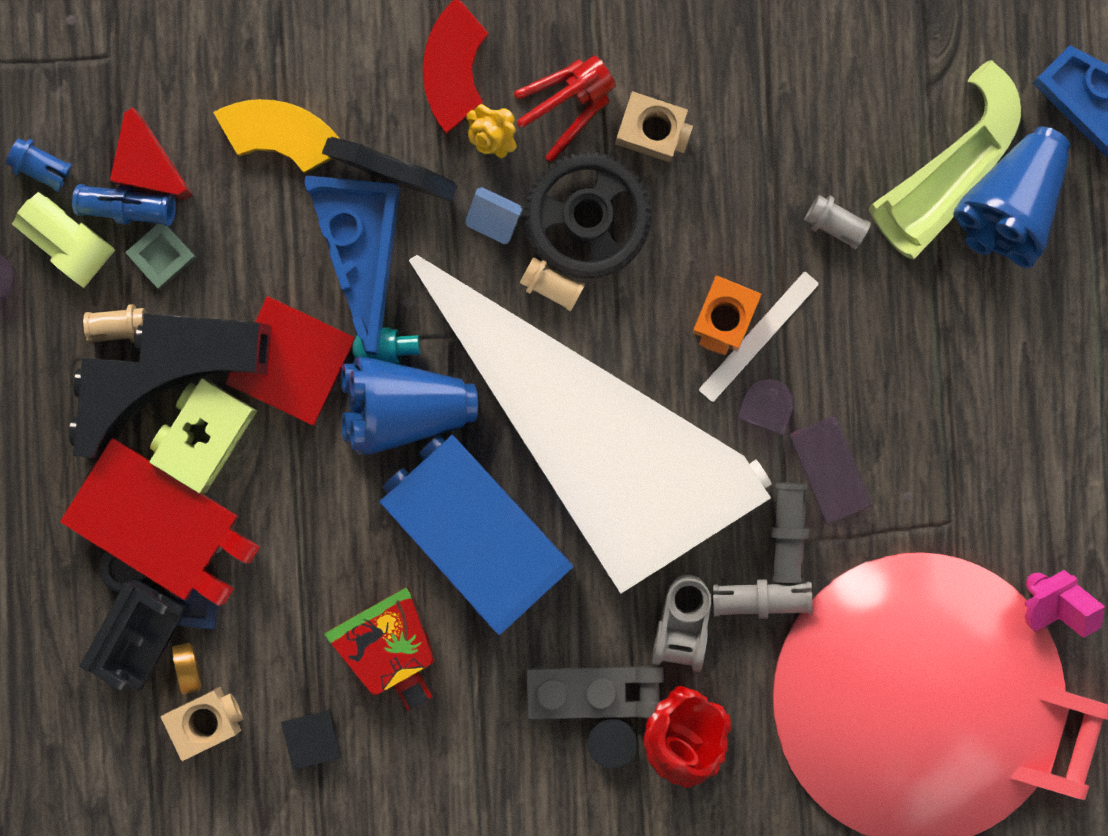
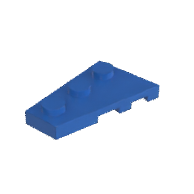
M1069 45L1032 84L1108 158V64Z

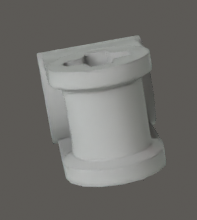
M691 574L680 575L669 583L665 593L661 621L658 622L652 664L660 665L662 661L690 665L693 671L701 672L707 644V625L711 608V594L706 584L699 577ZM684 586L697 587L702 593L700 604L691 611H684L675 605L676 592ZM670 644L678 645V646H684V647H690V648L688 649V648L670 646Z

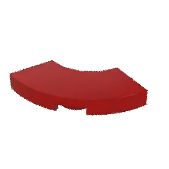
M453 0L440 14L429 35L423 60V80L427 100L435 119L446 135L467 119L466 116L471 110L475 111L477 106L484 104L474 86L472 68L477 51L489 37V33L461 0Z

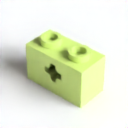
M201 378L198 385L191 382L181 394L176 404V408L180 409L181 412L173 425L170 427L164 424L156 434L150 445V449L155 453L149 462L196 492L207 493L257 413V410L211 381ZM206 421L208 425L205 432L211 436L208 443L197 442L195 445H192L191 443L195 436L189 431L190 427L193 424L201 426Z

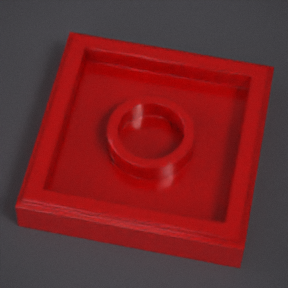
M267 296L255 322L272 326L267 375L230 373L225 384L315 426L340 375L342 366L350 354L356 337Z

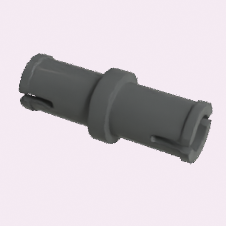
M776 483V526L771 527L770 537L775 538L773 581L802 583L805 580L803 576L805 539L810 538V528L805 527L806 489H808V484Z

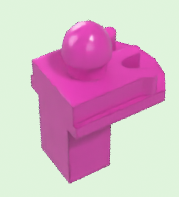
M1065 570L1050 578L1042 573H1032L1026 579L1027 590L1034 596L1025 602L1027 607L1025 615L1026 624L1035 632L1060 619L1084 638L1102 628L1105 606L1077 585L1078 579L1074 575L1071 576Z

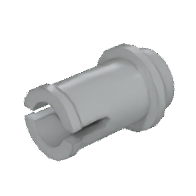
M818 195L805 217V221L812 224L811 230L815 232L821 229L856 250L867 234L871 222L863 220L833 203L834 197L828 196L826 199Z

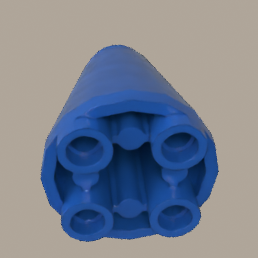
M1037 127L1034 133L1028 134L960 199L954 208L953 216L967 233L964 240L967 246L982 255H989L993 251L1009 258L1013 263L1023 268H1032L1047 247L1069 161V154L1067 152L1070 149V143L1064 135L1049 127Z
M368 357L355 358L353 364H343L342 390L343 393H350V412H343L342 437L344 442L351 443L352 450H356L358 455L378 453L463 428L465 423L476 422L478 397L474 384H464L463 380Z

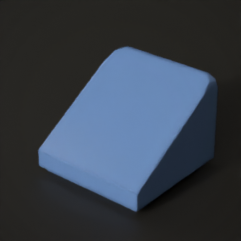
M481 187L477 188L466 217V225L498 242L507 244L514 234L523 211L520 205Z

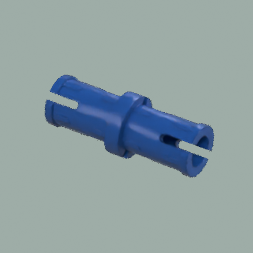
M79 184L73 193L72 208L77 216L88 215L113 218L117 224L128 225L131 221H141L170 226L175 217L176 201L172 194L136 192L133 187L120 185L117 189Z

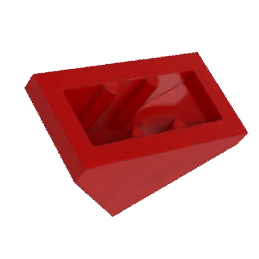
M133 107L124 112L110 181L117 186H131L134 190L163 195L172 194L175 198L182 200L191 197L193 194L141 114Z

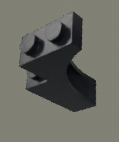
M144 313L143 324L138 325L135 334V349L137 353H140L139 362L82 358L81 368L77 369L73 383L74 394L78 397L77 417H73L69 428V441L71 446H74L73 456L100 458L111 439H118L126 425L144 406L160 394L179 384L213 374L253 373L267 375L272 326L260 322Z

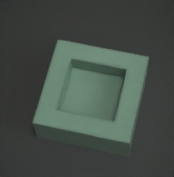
M156 224L125 252L159 290H162L197 258L170 227L163 224Z

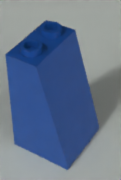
M437 435L418 453L423 460L420 465L410 474L402 468L382 486L387 495L379 502L495 632L500 635L573 568V564L454 435H451L446 441L440 435Z

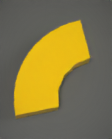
M263 99L248 100L225 106L213 112L239 157L255 151L277 152L292 159L305 174L332 159L322 154L327 137L339 138L320 118L309 111L286 102Z

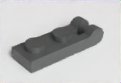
M664 667L528 668V719L650 718L654 714L657 704L661 702L659 683L664 682ZM625 683H640V700L626 701Z

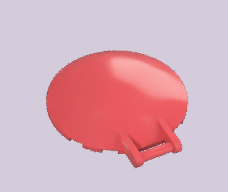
M922 552L901 553L865 562L833 579L812 600L813 613H800L794 621L781 648L773 684L774 720L782 751L792 772L811 798L828 814L847 827L866 836H975L1007 818L1028 799L1037 787L1085 800L1089 785H1086L1085 781L1103 720H1108V704L1065 691L1062 664L1049 630L1045 626L1035 632L1026 624L1025 615L1027 607L1025 602L1027 600L1012 585L987 569L966 560L942 554ZM1069 709L1084 713L1065 778L1051 774Z

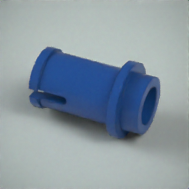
M18 138L12 146L5 164L13 168V174L18 175L22 172L59 192L65 182L62 177L48 170L68 178L73 164L66 163L35 147V141L32 139H28L26 142Z

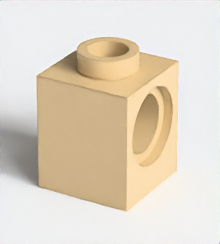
M632 91L615 144L671 162L674 151L685 152L693 125L684 123L688 110ZM652 117L662 118L667 122L670 134L660 141L651 140L643 132V123Z
M221 687L167 712L161 716V719L181 761H184L237 735L241 731L238 722L243 720V715L234 696L231 693L225 696ZM198 709H208L216 715L218 727L215 733L203 734L197 730L194 725V715Z

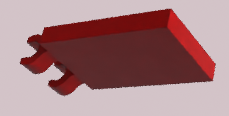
M112 438L60 522L181 599L187 600L195 589L218 606H221V604L225 605L234 588L207 572V567L220 547L245 564H250L260 546L232 529L239 518L238 515L205 494L196 492L151 464L149 459L117 439Z

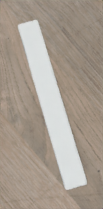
M803 272L743 339L738 352L733 350L699 388V391L710 401H715L818 286V282L807 272Z

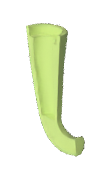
M993 60L981 65L967 81L977 86L983 95L985 110L981 120L936 158L869 206V212L881 233L895 249L910 259H915L954 217L953 212L957 203L998 163L1017 132L1021 118L1019 94L1011 78Z

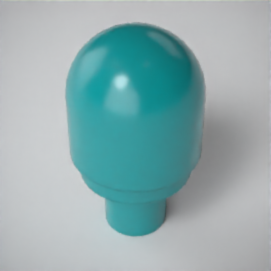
M390 327L382 328L379 355L366 354L358 335L353 342L352 350L355 358L368 357L395 364L400 363L401 356L421 355L422 346L420 335L400 336L398 329L391 330Z

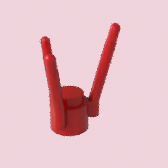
M593 55L584 63L578 59L565 69L530 83V85L514 92L516 99H522L562 81H565L567 86L519 118L517 126L520 128L537 120L572 96L581 106L586 102L590 103L546 154L545 159L549 163L558 157L597 111L610 103L606 94L616 87V83L607 67L596 55Z

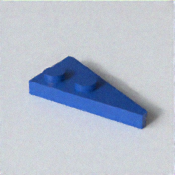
M305 176V186L312 198L319 218L320 229L327 241L334 269L341 289L344 291L357 335L361 339L366 354L379 355L401 188L398 184Z

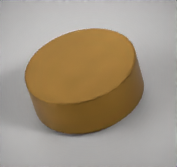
M186 643L172 646L175 669L182 695L200 691L201 679L193 645Z

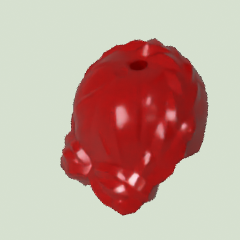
M677 686L669 693L668 698L657 704L654 714L646 723L643 743L649 764L656 771L657 775L672 784L681 785L685 788L700 785L709 777L717 775L720 765L725 761V754L728 750L727 735L732 729L730 715L726 713L723 706L708 702L707 697L698 691L684 686Z

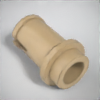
M533 257L520 281L521 284L528 287L526 292L530 294L534 290L571 311L585 283L553 269L546 264L547 260L540 261Z
M130 304L126 310L97 313L86 312L83 323L87 343L93 344L95 342L130 339L131 343H135L136 330L139 324H143L146 310L144 308L136 309L134 304Z

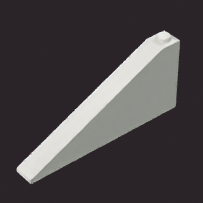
M416 255L409 260L620 593L631 588L771 498L765 488L772 485L757 460L749 464L746 458L737 451L420 256Z

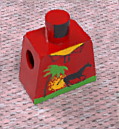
M410 586L401 589L324 633L328 641L374 696L394 686L407 711L433 696L419 671L434 663L436 656Z

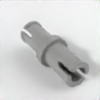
M757 580V585H713L714 616L758 614V619H767L768 614L813 613L811 582L803 584H767V580Z

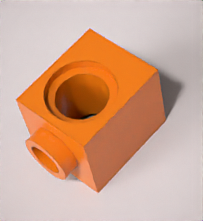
M716 275L693 329V334L701 337L698 345L726 356L728 349L738 352L760 300L761 293ZM719 306H730L738 313L739 324L731 331H720L712 324V312Z

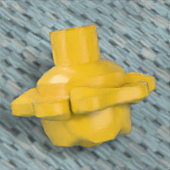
M480 104L475 111L471 110L467 114L466 118L470 126L468 129L469 141L476 146L479 152L483 154L494 153L498 157L504 158L508 152H513L516 149L517 145L514 140L516 129L513 125L515 119L509 110L504 108L490 110L483 104Z

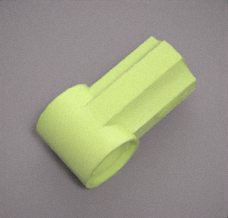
M37 192L20 208L12 225L52 257L50 261L57 268L84 288L114 253L115 249L86 225L76 223L49 198Z

